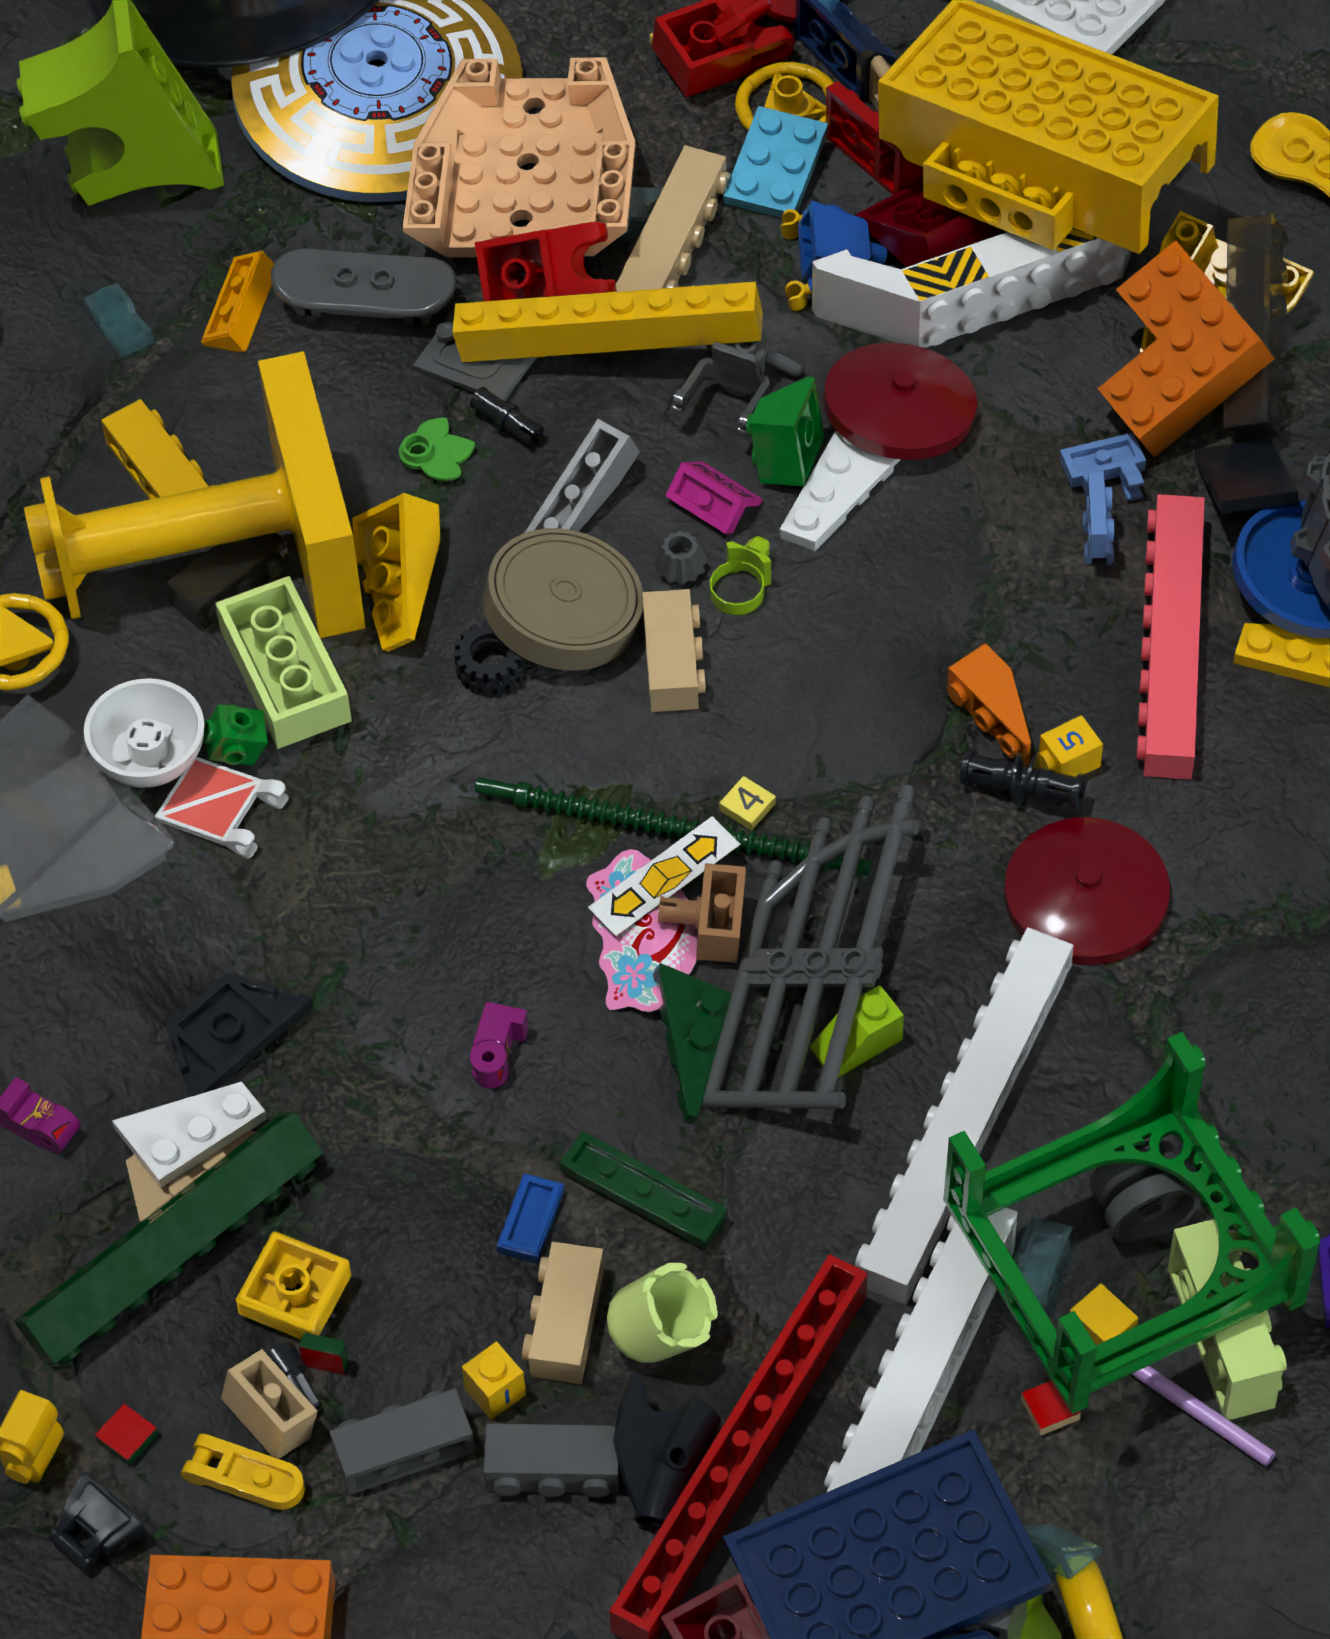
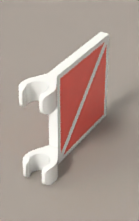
M196 757L192 765L181 775L155 815V819L159 823L224 845L242 857L251 858L258 848L257 844L253 843L254 834L246 829H237L257 797L277 809L283 808L289 797L284 793L286 787L281 781L273 779L262 780Z

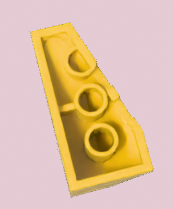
M402 493L353 517L357 564L363 566L366 579L362 582L366 593L372 595L374 602L372 617L382 650L387 652L415 640L440 543L439 504Z

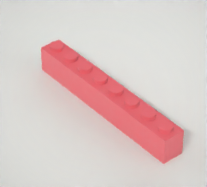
M1157 494L1156 510L1148 509L1147 533H1154V541H1147L1145 564L1153 565L1152 573H1145L1144 596L1151 597V605H1144L1142 628L1150 629L1149 637H1142L1141 661H1148V670H1141L1139 693L1147 694L1146 703L1139 702L1138 727H1145V736H1138L1136 760H1144L1143 776L1192 780L1196 738L1205 497Z

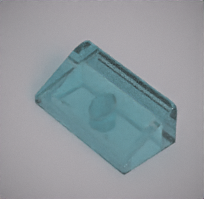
M1053 1524L1024 1527L1044 1567L1068 1579L1072 1578L1102 1552L1100 1546Z

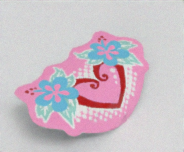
M629 849L617 855L605 869L591 874L587 878L586 886L593 895L594 902L651 860L641 852ZM681 889L669 897L688 900ZM658 905L619 935L615 936L594 914L592 924L603 939V950L599 958V965L608 980V992L605 1003L609 1010H617L628 1006L647 1012L658 1010L663 1005L659 982H654V969L662 963L688 975L690 974L697 961L698 930L695 929V925L658 923Z

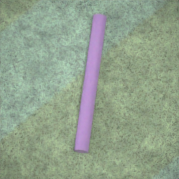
M1151 1366L1131 1374L1265 1467L1273 1460L1276 1454L1275 1451Z

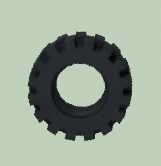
M483 621L482 627H478L476 623L471 625V632L464 630L460 634L461 640H456L454 650L456 674L458 679H461V684L465 688L470 686L471 692L476 695L479 691H483V695L491 697V692H496L497 696L504 694L505 688L509 691L516 688L515 681L520 683L523 679V673L526 672V659L508 648L493 632L488 621ZM485 652H497L506 656L502 662L491 666L481 665L474 661Z

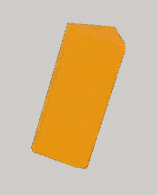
M264 251L233 258L201 340L204 346L234 352H245L247 350L272 286L271 270L274 263Z

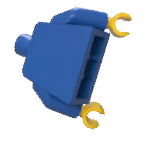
M811 201L807 210L803 211V215H799L793 209H788L782 214L781 234L785 239L799 237L802 279L808 281L805 285L800 281H790L787 283L785 294L789 298V308L793 311L803 309L808 302L807 295L812 294L813 261L848 250L853 257L883 265L885 263L887 249L881 244L869 242V230L866 220L847 213L835 204L824 205Z

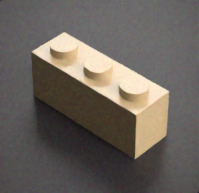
M690 589L642 592L651 712L699 709L698 693H706L704 669H696V661L703 660L702 638L694 637L693 628H700L699 604L691 605Z
M552 1242L549 1257L541 1258L538 1282L543 1283L541 1296H533L530 1311V1321L535 1322L533 1335H525L522 1350V1360L529 1362L531 1378L582 1385L605 1270L603 1249Z

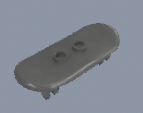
M300 248L282 254L275 261L271 270V284L277 296L294 308L296 314L300 316H305L306 309H309L313 317H320L321 312L350 316L404 318L406 324H414L415 317L421 318L422 325H429L432 314L437 313L452 299L456 290V275L445 261L433 257Z

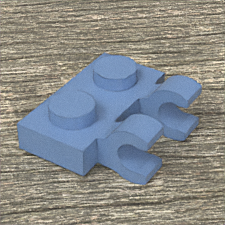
M1134 433L1060 450L1059 460L1071 488L1083 485L1085 497L1088 471H1104V480L1120 477L1123 493L1128 502L1143 498L1139 486H1143L1144 481L1140 472L1145 471L1146 459Z
M1088 471L1086 510L1082 515L1083 531L1088 533V540L1084 545V561L1086 565H1091L1092 558L1106 557L1107 565H1111L1114 562V546L1112 543L1114 541V519L1111 513L1112 487H1105L1104 471Z

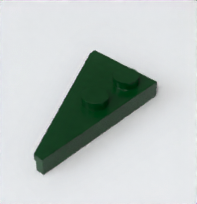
M660 963L654 969L653 978L654 982H659L663 1000L660 1013L667 1029L665 1038L671 1068L676 1067L680 1090L676 1094L679 1108L684 1115V1121L692 1124L698 1118L732 993Z

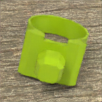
M755 536L745 546L735 542H726V563L720 565L710 578L711 601L723 613L745 615L754 611L762 603L764 586L771 585V560L768 557L769 541L767 539ZM740 571L749 572L757 577V581L761 586V590L756 597L745 603L734 604L726 602L713 591L714 584L721 577L730 573H739Z

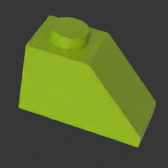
M881 985L864 993L859 998L838 1077L903 1040L904 1015ZM837 1015L810 1045V1051L822 1067L824 1066Z

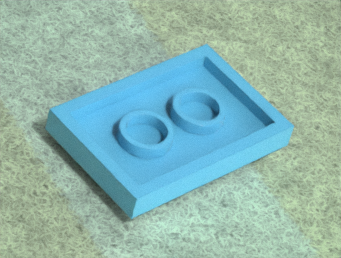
M758 106L724 192V204L781 218L782 214L788 209L798 212L829 132L828 123Z

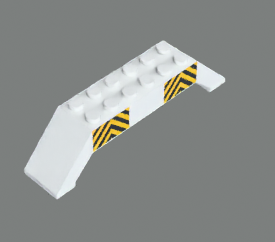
M1075 228L1067 234L1055 250L1006 232L903 269L853 257L848 250H844L813 261L812 311L818 318L895 343L926 348L942 344L948 339L965 333L976 332L980 328L996 322L1007 321L1027 311L1041 309L1055 301L1067 297H1075L1086 290L1111 284L1123 277L1132 251Z

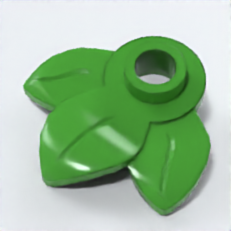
M435 418L422 423L416 433H412L404 438L399 447V459L404 466L415 470L421 469L431 479L451 481L461 477L459 465L471 456L475 449V442L448 434L449 425L447 418Z

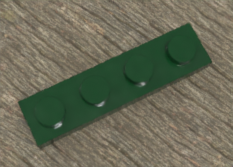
M584 1131L579 1134L559 1163L560 1171L704 1249L707 1248L728 1217V1209Z

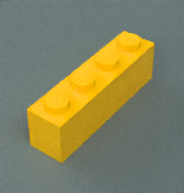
M141 399L101 419L106 444L148 499L210 487L204 481V475L198 463L194 459L189 461L184 455L183 446L177 436L174 434L169 436L165 431V425L159 413L155 409L150 411Z

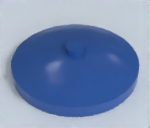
M1298 501V503L1293 505L1262 509L1245 524L1234 547L1232 566L1238 588L1247 602L1261 616L1274 625L1302 636L1330 638V610L1317 592L1308 566H1305L1304 560L1292 556L1290 541L1294 532L1302 529L1300 528V523L1306 501Z

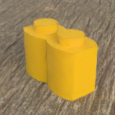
M20 1390L16 1395L0 1426V1460L5 1468V1474L11 1479L23 1484H27L29 1480L39 1483L64 1436V1430L56 1421L58 1412L49 1400Z

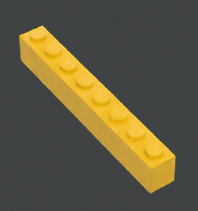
M756 282L458 303L455 304L452 333L461 362L713 345L714 342L727 344L761 341L763 311Z

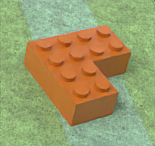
M1175 240L1116 289L1157 340L1097 389L1155 458L1275 358L1258 335Z
M151 1555L141 1639H330L335 1593V1578L331 1560Z

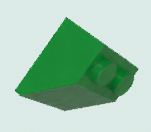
M806 377L760 398L754 413L749 414L746 422V433L748 437H752V465L757 467L760 483L805 486L825 438L815 377Z

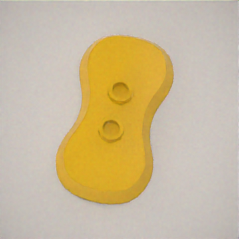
M1294 112L1281 113L1266 121L1255 133L1251 141L1250 152L1255 162L1267 174L1273 177L1304 183L1318 189L1330 198V130L1317 119L1306 114Z

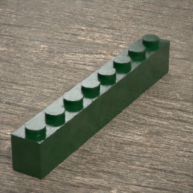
M281 1112L13 1320L43 1362L51 1364L59 1362L60 1365L67 1363L81 1352L82 1348L79 1344L89 1336L93 1335L97 1338L110 1330L116 1324L113 1318L125 1308L131 1311L143 1304L150 1297L147 1291L159 1281L162 1284H166L176 1278L184 1270L181 1264L193 1255L195 1258H199L214 1248L217 1244L214 1239L226 1229L232 1232L246 1223L250 1218L247 1212L260 1203L262 1206H265L283 1193L280 1186L292 1177L298 1180L312 1171L316 1166L313 1161L323 1151L295 1112Z

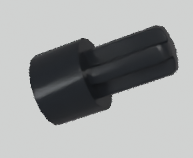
M289 1341L279 1344L267 1351L266 1354L314 1408L317 1409L320 1406V1401L303 1374L307 1366L293 1342Z

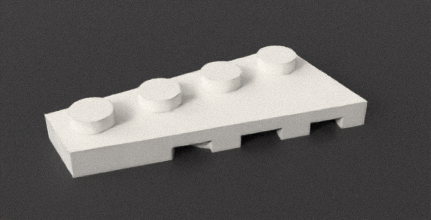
M835 431L780 528V538L816 551L846 520V515L856 505L860 506L869 497L871 489L880 480L884 482L893 473L894 466L901 459L886 458L867 452L853 445Z

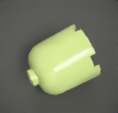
M667 1263L621 1288L609 1303L607 1314L608 1331L614 1345L628 1358L639 1363H653L688 1351L708 1341L710 1338L711 1322L717 1319L718 1316L715 1296L708 1282L704 1278L698 1280L691 1272L685 1270L687 1265L683 1263Z

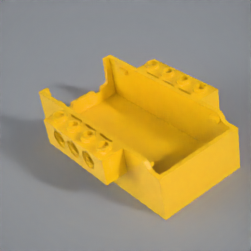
M952 0L878 81L879 138L896 145L906 160L923 167V195L926 199L1051 250H1055L1067 234L1075 228L1140 254L1148 245L1150 211L1153 203L1159 196L1163 184L1168 186L1189 160L1199 163L1200 172L1205 174L1215 165L1219 96L972 0Z

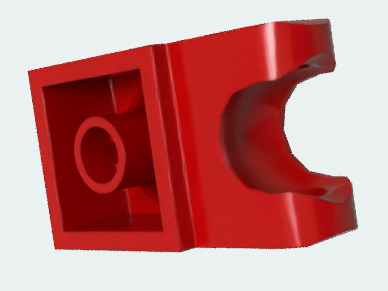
M703 0L656 17L652 48L687 98L749 75L764 66L783 62L791 56L796 40L783 25L768 28L757 25V23L762 21L765 14L744 25L748 31L746 35L739 36L738 38L734 37L731 40L728 39L727 35L717 39L712 30L715 27L713 21L718 18V15L722 14L725 7L732 4L737 13L757 0Z
M594 221L474 242L483 301L617 292L615 280L594 279L587 274L583 265L584 255L589 247L608 239L607 223ZM526 271V277L522 279L521 272Z

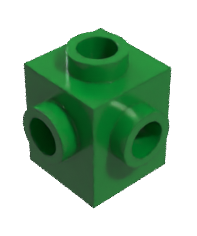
M218 704L211 717L204 721L203 743H206L208 760L225 762L231 765L244 764L253 766L268 743L263 710Z

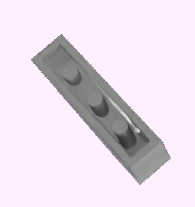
M597 419L524 533L547 528L568 529L579 532L620 484L640 453L630 436Z

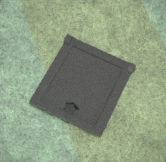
M454 308L445 322L437 326L436 334L413 364V369L474 393L484 386L488 391L506 402L537 357L461 362L456 343L447 345V341L454 339L452 333Z

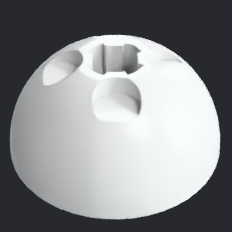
M136 679L111 688L95 701L87 714L84 724L85 743L96 765L112 779L133 787H155L166 784L182 775L196 759L204 737L203 713L196 699L179 685L160 679Z

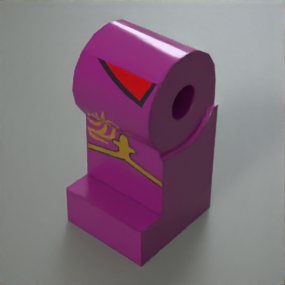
M486 1002L470 1053L472 1076L479 1086L495 1088L506 1081L509 1071L507 1058L513 1040L524 1042L529 1029L527 1010Z
M18 1077L13 1079L0 1096V1126L50 1152L62 1153L81 1128L80 1121L72 1112L33 1092L30 1089V1085Z

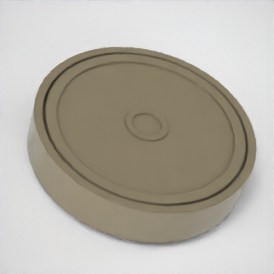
M547 528L521 534L511 539L497 552L491 563L485 583L483 608L493 632L508 648L519 656L538 665L553 669L585 670L609 663L628 648L634 638L642 614L643 588L632 565L612 546L582 532Z

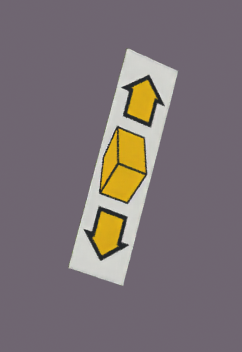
M711 816L588 908L617 936L657 907L660 903V896L669 898L703 873L705 863L715 864L737 848L740 843Z

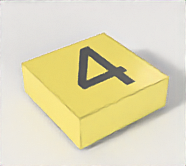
M743 776L719 802V811L752 831L774 807L776 796Z

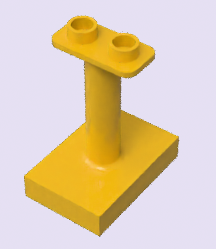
M304 351L258 361L272 455L277 472L79 515H73L55 502L50 476L40 478L45 503L24 507V512L45 601L67 596L71 618H82L76 590L87 573L276 532L291 531L319 637L325 638L366 629L353 533Z

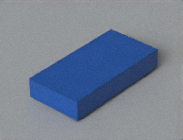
M523 1173L497 1243V1253L536 1264L539 1263L565 1192L563 1183Z

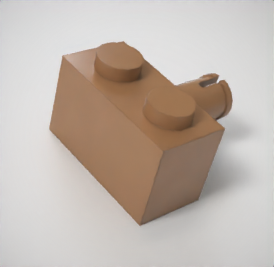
M705 863L702 897H698L697 901L660 896L658 923L695 925V929L698 930L696 959L737 963L746 867Z

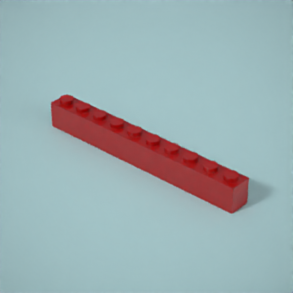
M831 1254L827 1256L609 1610L611 1633L622 1639L660 1638L666 1628L661 1616L679 1607L867 1297V1272Z

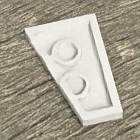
M238 1082L112 1120L119 1136L162 1188L267 1120L266 1111L242 1082Z

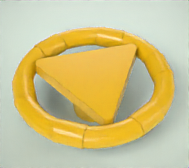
M780 62L757 69L743 81L738 89L735 99V110L740 123L749 131L754 118L748 104L749 97L752 91L766 80L773 78L765 108L813 120L820 118L818 121L825 123L826 106L803 90L801 80L798 78L809 79L822 88L825 97L826 87L834 82L824 72L808 64Z
M12 593L0 595V667L3 666L9 670H19L29 663L31 656L51 650L34 669L13 676L0 674V690L10 691L32 686L47 678L60 666L68 648L69 630L62 614L49 602L28 594ZM7 608L32 610L46 618L54 635V644L52 638Z

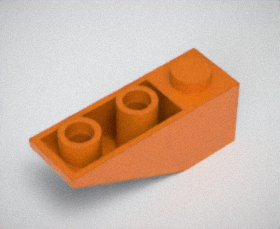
M985 643L948 668V695L956 705L963 706L973 716L976 725L983 732H989L999 742L1002 751L1009 758H1015L1017 753L1021 752L1024 756V765L1028 766L1031 740L1012 670Z

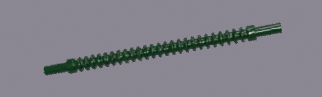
M478 777L475 784V793L512 800L514 805L527 808L531 804L533 809L537 810L542 806L545 812L555 809V813L559 815L562 811H565L568 817L575 813L580 820L584 816H588L590 822L598 818L601 824H605L608 820L611 821L613 827L617 823H621L624 829L632 825L634 831L644 828L646 834H649L651 830H655L657 836L665 832L669 839L673 835H678L680 840L701 825L697 818L693 822H689L687 816H684L682 820H678L676 814H672L669 818L666 817L664 811L659 815H655L653 809L645 813L642 807L632 810L630 804L626 808H622L620 802H616L612 806L607 799L603 803H599L597 797L589 801L586 795L578 799L574 792L570 796H566L564 790L555 794L553 788L543 791V787L539 785L536 789H533L531 783L522 781L514 785ZM728 826L726 829L740 843L735 848L736 853H739L741 849H745L747 855H751L752 851L757 852L759 858L764 854H768L770 860L778 856L782 863L786 859H791L793 865H796L798 861L802 862L807 857L811 844L809 842L806 846H802L800 840L792 844L789 838L779 841L777 835H774L772 839H768L766 833H762L761 837H758L754 830L750 834H745L743 828L735 832L732 826ZM844 855L822 866L820 871L826 872L828 868L840 870ZM860 858L856 874L869 876L872 860Z

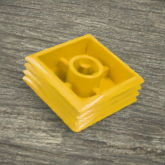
M273 1232L236 1297L238 1313L299 1339L302 1338L303 1333L320 1335L351 1277L349 1260L279 1232ZM296 1284H301V1288L298 1290H286V1287L293 1289Z

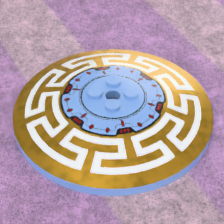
M379 0L353 24L314 46L274 60L232 67L231 83L234 109L244 135L256 152L276 171L303 187L327 196L360 202L403 201L407 198L414 142L461 59H498L501 79H520L523 73L520 56L509 30L500 17L482 0ZM377 59L384 61L386 64L377 67L368 63Z

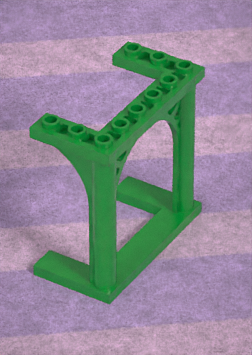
M1183 1032L1167 1038L1162 1067L1137 1094L1111 1113L1079 1130L987 1172L984 1161L965 1130L949 1137L943 1201L1072 1414L1087 1408L1090 1393L1283 1302L1289 1311L1304 1305L1306 1302L1320 1244L1319 1233L1310 1220H1304L1297 1207L1281 1214L1278 1226L1271 1225L1265 1216V1208L1260 1196L1254 1190L1249 1191L1242 1180V1171L1238 1162L1231 1155L1227 1157L1220 1146V1138L1216 1128L1210 1121L1205 1122L1198 1112V1099L1202 1089V1078L1206 1062L1200 1048L1196 1044L1191 1045ZM1169 1135L1177 1136L1183 1144L1181 1153L1172 1159L1163 1157L1159 1151L1161 1140ZM1150 1137L1149 1151L1140 1152L1134 1147L1144 1146L1145 1139ZM1190 1157L1193 1160L1195 1169H1199L1198 1172H1191L1185 1166ZM1115 1163H1135L1164 1170L1190 1186L1201 1197L1213 1217L1218 1234V1257L1208 1281L1201 1290L1184 1304L1098 1345H1095L1075 1311L1058 1319L1056 1331L988 1219V1216L1099 1166ZM1215 1195L1219 1203L1213 1202L1210 1197ZM1236 1228L1238 1230L1237 1235L1243 1240H1233L1228 1230ZM1233 1252H1246L1256 1258L1259 1266L1253 1270H1242L1233 1266L1229 1262L1228 1256ZM1228 1276L1232 1279V1282L1224 1288L1221 1285L1220 1278Z

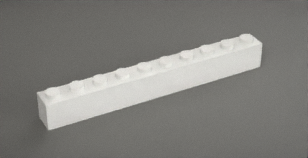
M1027 927L1021 941L1014 940L1006 957V963L1009 965L1004 974L998 972L990 989V996L993 997L988 1007L982 1005L976 1015L973 1028L977 1030L972 1040L964 1039L957 1056V1062H960L955 1073L950 1071L947 1073L940 1091V1095L943 1098L939 1106L932 1105L927 1113L923 1129L927 1131L922 1141L914 1140L906 1163L910 1165L905 1175L898 1174L889 1194L892 1201L888 1209L881 1208L875 1218L872 1232L875 1233V1236L870 1245L864 1243L859 1250L855 1267L868 1273L867 1290L907 1305L951 1215L943 1201L949 1137L965 1130L980 1155L1072 966L1073 944Z

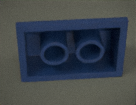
M796 0L795 37L848 90L854 91L861 101L869 98L870 61L875 56L880 55L892 66L897 61L893 51L887 46L884 47L874 37L871 29L867 25H862L852 15L851 10L846 4L840 3L838 0Z

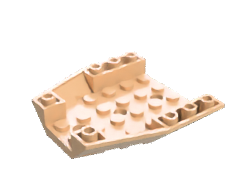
M570 58L568 78L501 79L498 59H461L414 142L403 232L445 257H477L474 242L587 222H606L608 239L590 246L584 255L595 256L624 234L628 229L636 144L607 58ZM532 108H542L540 113H527ZM527 163L537 164L531 170H523L520 168L521 166ZM519 220L530 221L524 227L514 226V223Z

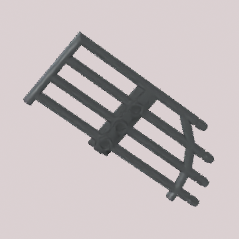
M905 784L900 788L896 798L897 803H895L889 823L869 827L870 817L874 810V799L870 796H863L858 803L856 810L858 814L855 815L850 833L828 844L827 838H829L832 830V821L827 817H821L816 824L815 835L812 837L808 855L782 880L783 864L780 861L774 860L768 866L765 875L767 879L764 880L701 1107L843 1109L845 1107L846 1096L844 1092H834L862 987H874L876 979L880 978L883 967L881 960L884 951L882 948H873L901 842L903 836L917 835L919 832L918 820L908 819L911 809L910 805H912L914 798V788ZM885 840L856 948H836L863 846ZM844 855L819 947L798 948L820 869L822 866ZM798 887L782 947L779 949H761L772 910ZM750 987H770L741 1091H721ZM787 987H807L779 1091H758ZM845 987L817 1091H796L824 988Z

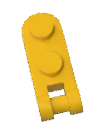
M207 1434L198 1435L193 1445L195 1450L192 1460L185 1462L180 1473L182 1478L192 1484L207 1485L278 1510L290 1509L297 1505L303 1498L305 1491L302 1473L293 1464ZM211 1459H221L217 1469L208 1466Z

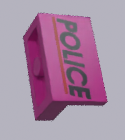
M703 461L681 462L665 495L724 534H733L745 508L760 506L763 500Z

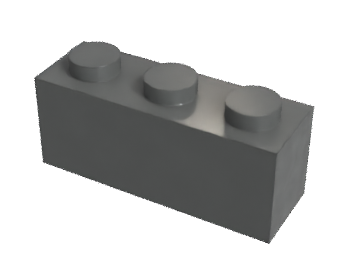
M456 1388L446 1392L443 1390L430 1392L421 1400L404 1406L400 1404L391 1405L383 1409L378 1415L363 1420L350 1419L341 1423L336 1429L329 1431L333 1451L349 1495L475 1453L473 1433Z
M486 1424L484 1458L486 1491H494L502 1496H514L520 1492H539L541 1495L548 1497H557L564 1493H583L586 1496L596 1498L607 1496L609 1493H619L620 1467L613 1443L615 1426Z

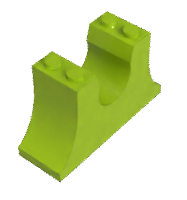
M112 0L104 17L82 36L55 49L19 61L20 78L17 79V86L23 98V105L19 108L22 121L27 128H33L40 140L68 136V145L65 146V154L71 165V173H68V182L73 193H79L88 206L124 193L153 186L179 184L199 186L209 190L224 186L217 130L131 0Z

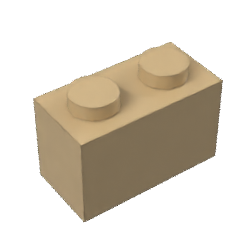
M263 1349L227 1371L221 1399L272 1457L280 1459L310 1439L317 1410Z

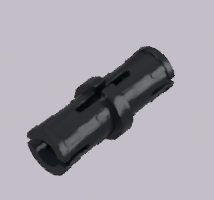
M484 386L474 393L486 401V403L472 397L470 407L494 421V426L502 432L507 430L526 443L528 447H533L539 442V439L528 433V431L542 437L544 427L520 413L517 405L512 402H504Z

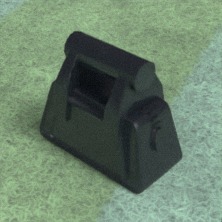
M88 1472L80 1475L63 1506L64 1513L59 1525L53 1528L48 1536L51 1542L85 1572L91 1570L97 1562L104 1560L107 1556L115 1558L148 1539V1533L141 1519ZM80 1532L90 1540L86 1548L74 1538Z

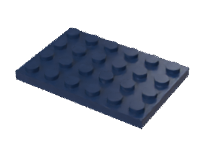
M974 1429L723 1536L725 1546L769 1639H940L1053 1590L1052 1581Z

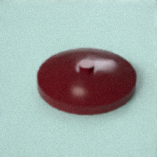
M878 343L857 348L841 357L832 366L826 378L823 405L831 425L853 445L886 458L918 460L944 454L964 441L974 424L977 397L973 384L967 375L946 357L915 345Z
M1077 817L1056 821L1028 836L1011 857L1006 871L1004 887L1006 910L1018 933L1023 937L1027 927L1073 944L1072 964L1101 965L1116 962L1144 948L1156 936L1163 925L1170 895V884L1166 867L1160 855L1146 839L1119 823L1091 817Z

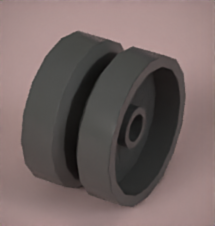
M1161 1140L1159 1151L1163 1157L1172 1159L1179 1155L1176 1147L1171 1142ZM1145 1141L1144 1146L1134 1147L1140 1152L1149 1151V1141ZM1135 1163L1107 1164L1097 1167L1090 1177L1089 1187L1096 1202L1105 1210V1220L1113 1237L1121 1243H1140L1163 1236L1191 1218L1200 1205V1196L1184 1181L1152 1166Z

